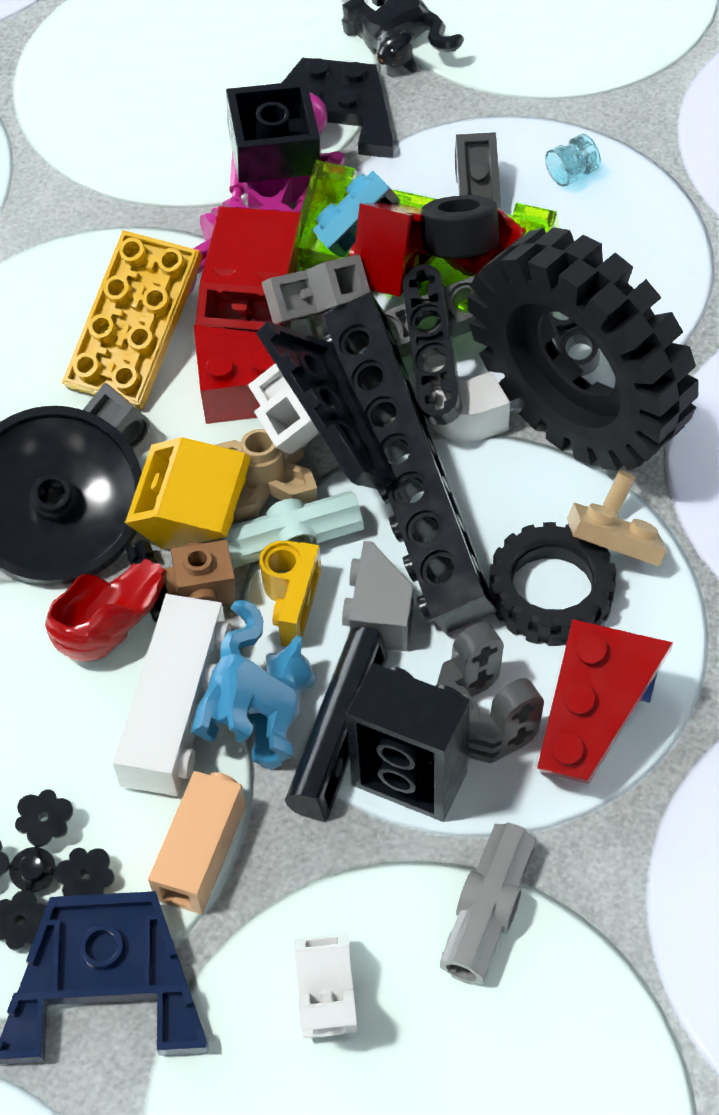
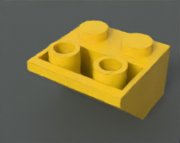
M185 437L152 444L125 524L163 550L184 546L192 542H205L227 537L229 529L233 524V515L241 490L245 485V476L251 457L244 452Z

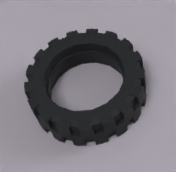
M543 522L542 527L535 528L534 524L523 527L518 535L510 534L504 540L503 548L498 546L493 555V565L491 564L489 590L497 608V612L494 614L500 622L504 620L507 623L506 629L517 636L520 633L526 636L525 641L538 644L539 641L548 642V646H561L562 641H567L572 619L601 626V620H607L611 612L616 587L615 563H610V552L607 548L573 537L569 524L561 527L556 526V522ZM542 558L561 559L574 564L586 574L591 583V591L577 605L565 609H544L530 604L517 593L513 585V577L527 563Z

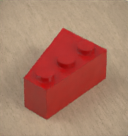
M400 203L359 204L356 242L352 245L349 256L360 254L370 290L400 297L404 293L403 278L406 273L417 265H430L436 258L429 255L423 249L422 208Z

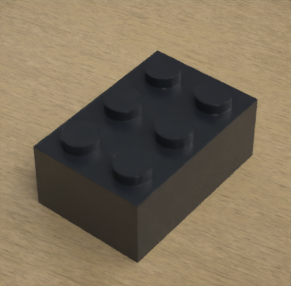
M372 662L346 711L352 786L444 822L467 774L470 699L463 697L452 687L446 685L434 686L418 680L402 668H387Z

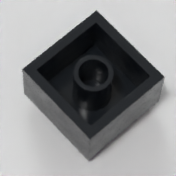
M307 81L226 89L227 126L238 183L319 175L320 136Z

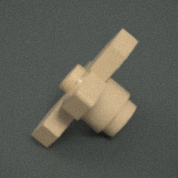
M255 429L246 433L241 442L231 440L215 444L216 446L244 452L251 457L245 476V485L241 490L233 521L257 516L269 495L281 501L290 498L299 499L304 504L318 499L317 486L311 469L295 465L304 456L303 448H300L292 455L285 453L274 446L265 429Z

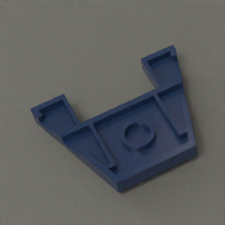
M156 891L49 898L26 959L28 965L17 993H13L7 1009L8 1018L0 1037V1065L45 1062L47 1006L57 1004L157 999V1052L159 1056L208 1053V1042Z

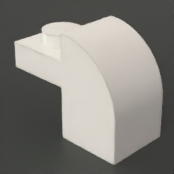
M440 354L430 356L425 360V370L429 372L440 370L444 367L446 359ZM488 372L459 382L462 411L452 423L435 425L427 420L430 427L445 438L460 442L480 441L509 430L510 401L493 373ZM441 385L434 386L437 403L434 405L436 410L444 408V401H446Z
M276 364L248 384L260 404V407L254 413L276 448L292 455L320 434Z
M348 934L295 939L294 952L299 992L298 1011L300 1031L303 1032V1038L358 1033Z

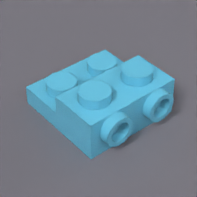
M373 170L367 176L363 173L356 177L346 189L348 195L337 206L334 203L327 206L316 219L319 223L313 229L317 235L316 237L339 258H344L356 242L360 203L401 202L393 190Z

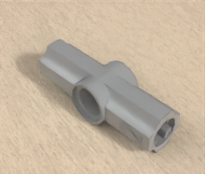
M510 822L505 824L495 823L476 872L472 870L467 876L456 909V916L458 917L449 934L440 959V968L456 980L467 984H483L502 933L507 934L521 897L522 888H520V885L534 854L537 839L522 826Z

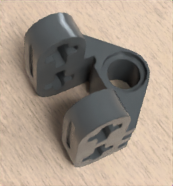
M479 622L466 628L455 639L451 659L442 664L436 686L446 685L452 687L463 697L470 699L468 758L493 763L524 747L537 735L544 707V699L530 679L520 678L504 686L494 696L489 716L483 719L479 717L480 708L472 697L487 690L498 679L504 649L503 641L491 624Z

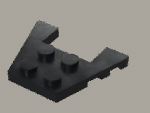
M302 57L282 83L307 81L309 92L320 97L326 106L328 113L327 123L362 126L358 140V155L393 158V138L377 65Z

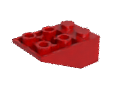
M219 206L200 279L195 325L258 332L267 321L273 323L261 282L273 277L296 272L302 221L301 212ZM291 321L279 323L277 325L290 329Z

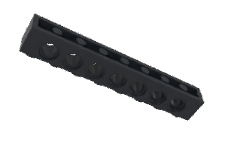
M369 292L323 314L329 330L323 334L324 340L332 343L396 479L385 491L378 490L385 504H391L394 515L388 518L389 524L398 542L404 541L408 554L403 556L402 559L411 580L419 582L422 595L417 597V602L423 617L428 623L434 621L447 634L497 612L384 310L372 293ZM381 382L379 386L371 390L376 383ZM395 417L394 421L391 424L383 427L389 419ZM409 454L403 463L397 464L402 456ZM424 491L418 501L410 503L415 494ZM439 530L433 540L424 543L425 537L430 532ZM454 569L452 576L447 581L438 583L442 573Z

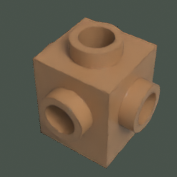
M227 540L208 543L192 542L182 547L171 548L172 567L164 568L166 571L165 582L168 594L221 602L222 606L234 603L236 600L235 577Z

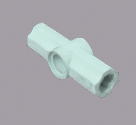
M348 491L304 504L299 499H284L272 505L266 512V516L232 525L227 537L221 539L227 540L232 567L236 568L259 561L261 552L270 543L292 541L318 545V543L364 530V525L357 498L352 491Z

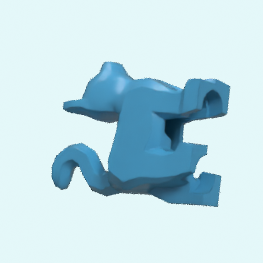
M235 600L231 609L244 620L246 626L245 628L226 633L221 643L219 662L212 671L208 690L198 704L191 733L209 742H213L219 731L216 724L229 725V730L235 733V740L242 743L251 736L254 725L255 738L251 753L252 761L272 770L283 765L284 760L292 756L293 745L286 739L287 730L299 714L301 692L312 688L317 681V676L311 670L309 660L301 654L302 637L298 635L284 650L276 655L273 653L266 655V671L251 660L243 657L239 649L255 645L263 634L264 620L260 610L253 603L246 600Z

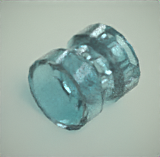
M582 133L569 139L566 146L558 145L548 150L545 154V163L552 179L558 185L565 187L575 182L580 174L588 175L598 170L601 166V157L593 139L587 134Z

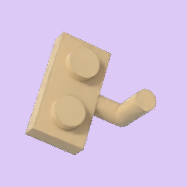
M619 470L603 505L591 503L587 507L576 502L573 503L567 516L573 537L646 563L660 566L667 550L658 533V529L640 519H633L632 522L620 519L618 516L636 479L635 476L626 471Z

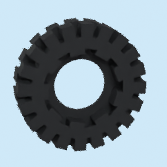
M553 227L546 233L544 228L529 231L523 237L518 238L475 275L470 285L474 291L468 295L467 312L476 317L469 323L473 340L487 346L479 355L488 372L503 373L505 375L498 383L508 400L511 402L521 398L524 401L525 405L519 415L533 429L544 421L547 424L546 440L561 451L571 444L574 458L592 465L598 459L602 469L618 471L624 465L626 470L641 466L645 461L647 462L691 420L696 410V406L692 402L699 397V380L688 373L696 367L690 346L672 343L683 333V330L673 312L654 314L651 307L662 297L647 279L634 289L628 283L633 266L616 252L603 262L602 243L584 234L574 241L571 230ZM549 312H560L584 330L595 342L615 375L614 388L599 382H595L592 385L580 376L584 371L565 350L562 353L559 352L552 340L556 335L548 315Z

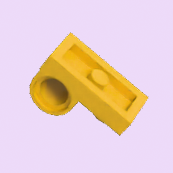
M276 541L263 549L260 554L259 563L265 594L271 600L276 601L272 618L273 626H279L281 645L288 647L297 635L302 638L322 572L320 546L304 542ZM280 571H289L286 573H277Z

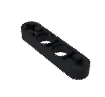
M420 264L412 267L403 278V292L418 402L425 418L430 423L447 425L457 419L461 413L462 399L446 289L439 271L434 266ZM429 281L427 290L430 302L423 303L419 289L421 288V282ZM435 316L441 319L439 327L431 333H423L418 330L420 322L426 317ZM440 354L446 357V363L440 370L429 372L423 369L425 360L430 356ZM441 385L446 401H444V408L436 410L434 405L437 403L434 386Z

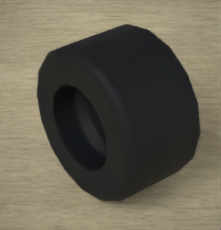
M474 195L450 196L431 201L422 207L423 249L429 255L448 259L471 258L492 252L499 246L498 204L492 199Z

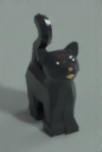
M349 0L342 4L343 19L341 21L344 33L346 35L359 34L367 46L377 50L375 57L381 65L385 64L391 67L404 66L410 72L415 73L417 66L413 59L412 42L426 30H430L427 38L431 46L440 52L449 53L456 51L464 42V37L461 34L443 36L446 25L438 15L428 9L422 0H372V3L379 7L376 11L369 7L364 0Z

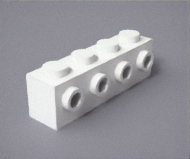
M171 594L165 595L112 763L121 787L178 796L182 780L190 779L195 763V750L192 749L195 734L191 733L193 720L198 704L208 690L212 671L217 665L221 643L226 633L231 631V623L225 622L221 602Z

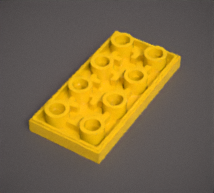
M122 230L63 377L62 384L66 388L94 396L101 386L107 383L137 409L144 410L203 256L200 250Z

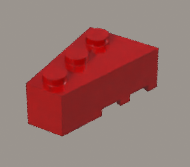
M193 324L200 393L206 424L257 418L254 411L260 407V404L248 384L275 364L257 336V332Z
M572 619L537 765L539 772L589 784L636 706L643 698L652 680L672 651L673 642Z

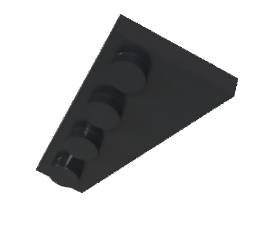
M267 321L258 330L257 336L337 459L346 477L355 485L385 491L396 479L332 343Z

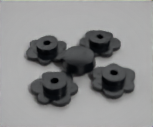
M51 789L43 790L39 796L33 794L25 795L19 800L17 805L20 817L15 821V828L19 833L27 834L29 843L35 847H29L20 851L10 863L8 856L1 852L3 845L0 841V876L9 870L11 881L17 888L21 889L12 897V900H0V941H6V945L12 951L21 950L25 943L32 945L46 909L45 904L37 902L34 893L48 888L54 876L57 882L63 885V896L104 894V887L111 886L115 880L113 871L109 869L110 857L104 849L94 848L87 853L83 848H75L70 852L69 860L61 861L56 866L53 856L47 850L41 848L46 846L52 837L62 838L67 834L68 827L66 822L71 819L74 811L69 800L65 798L57 799L56 793ZM43 817H48L46 821H41ZM85 874L90 875L87 879H82ZM20 920H25L22 925H17Z

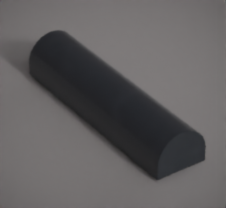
M355 627L348 633L285 797L286 805L301 816L325 822L329 818L350 761L346 711L372 662L384 666L387 660V653L379 629Z

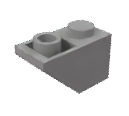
M363 541L360 559L353 558L351 562L349 585L354 586L355 590L353 598L346 597L344 600L342 626H349L350 630L355 627L379 629L385 649L408 651L414 613L413 585L374 542Z

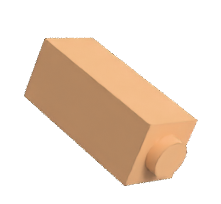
M198 771L193 772L148 877L151 891H156L159 902L203 915L246 809L242 784L237 783L232 777L219 772H212L210 775Z

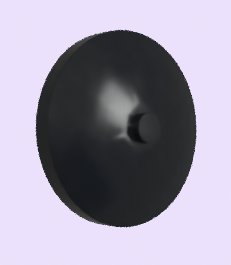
M57 405L30 408L0 421L1 572L15 579L37 585L73 583L82 574L96 575L106 569L130 545L137 531L125 524L142 471L134 450L124 436L110 423L82 409Z

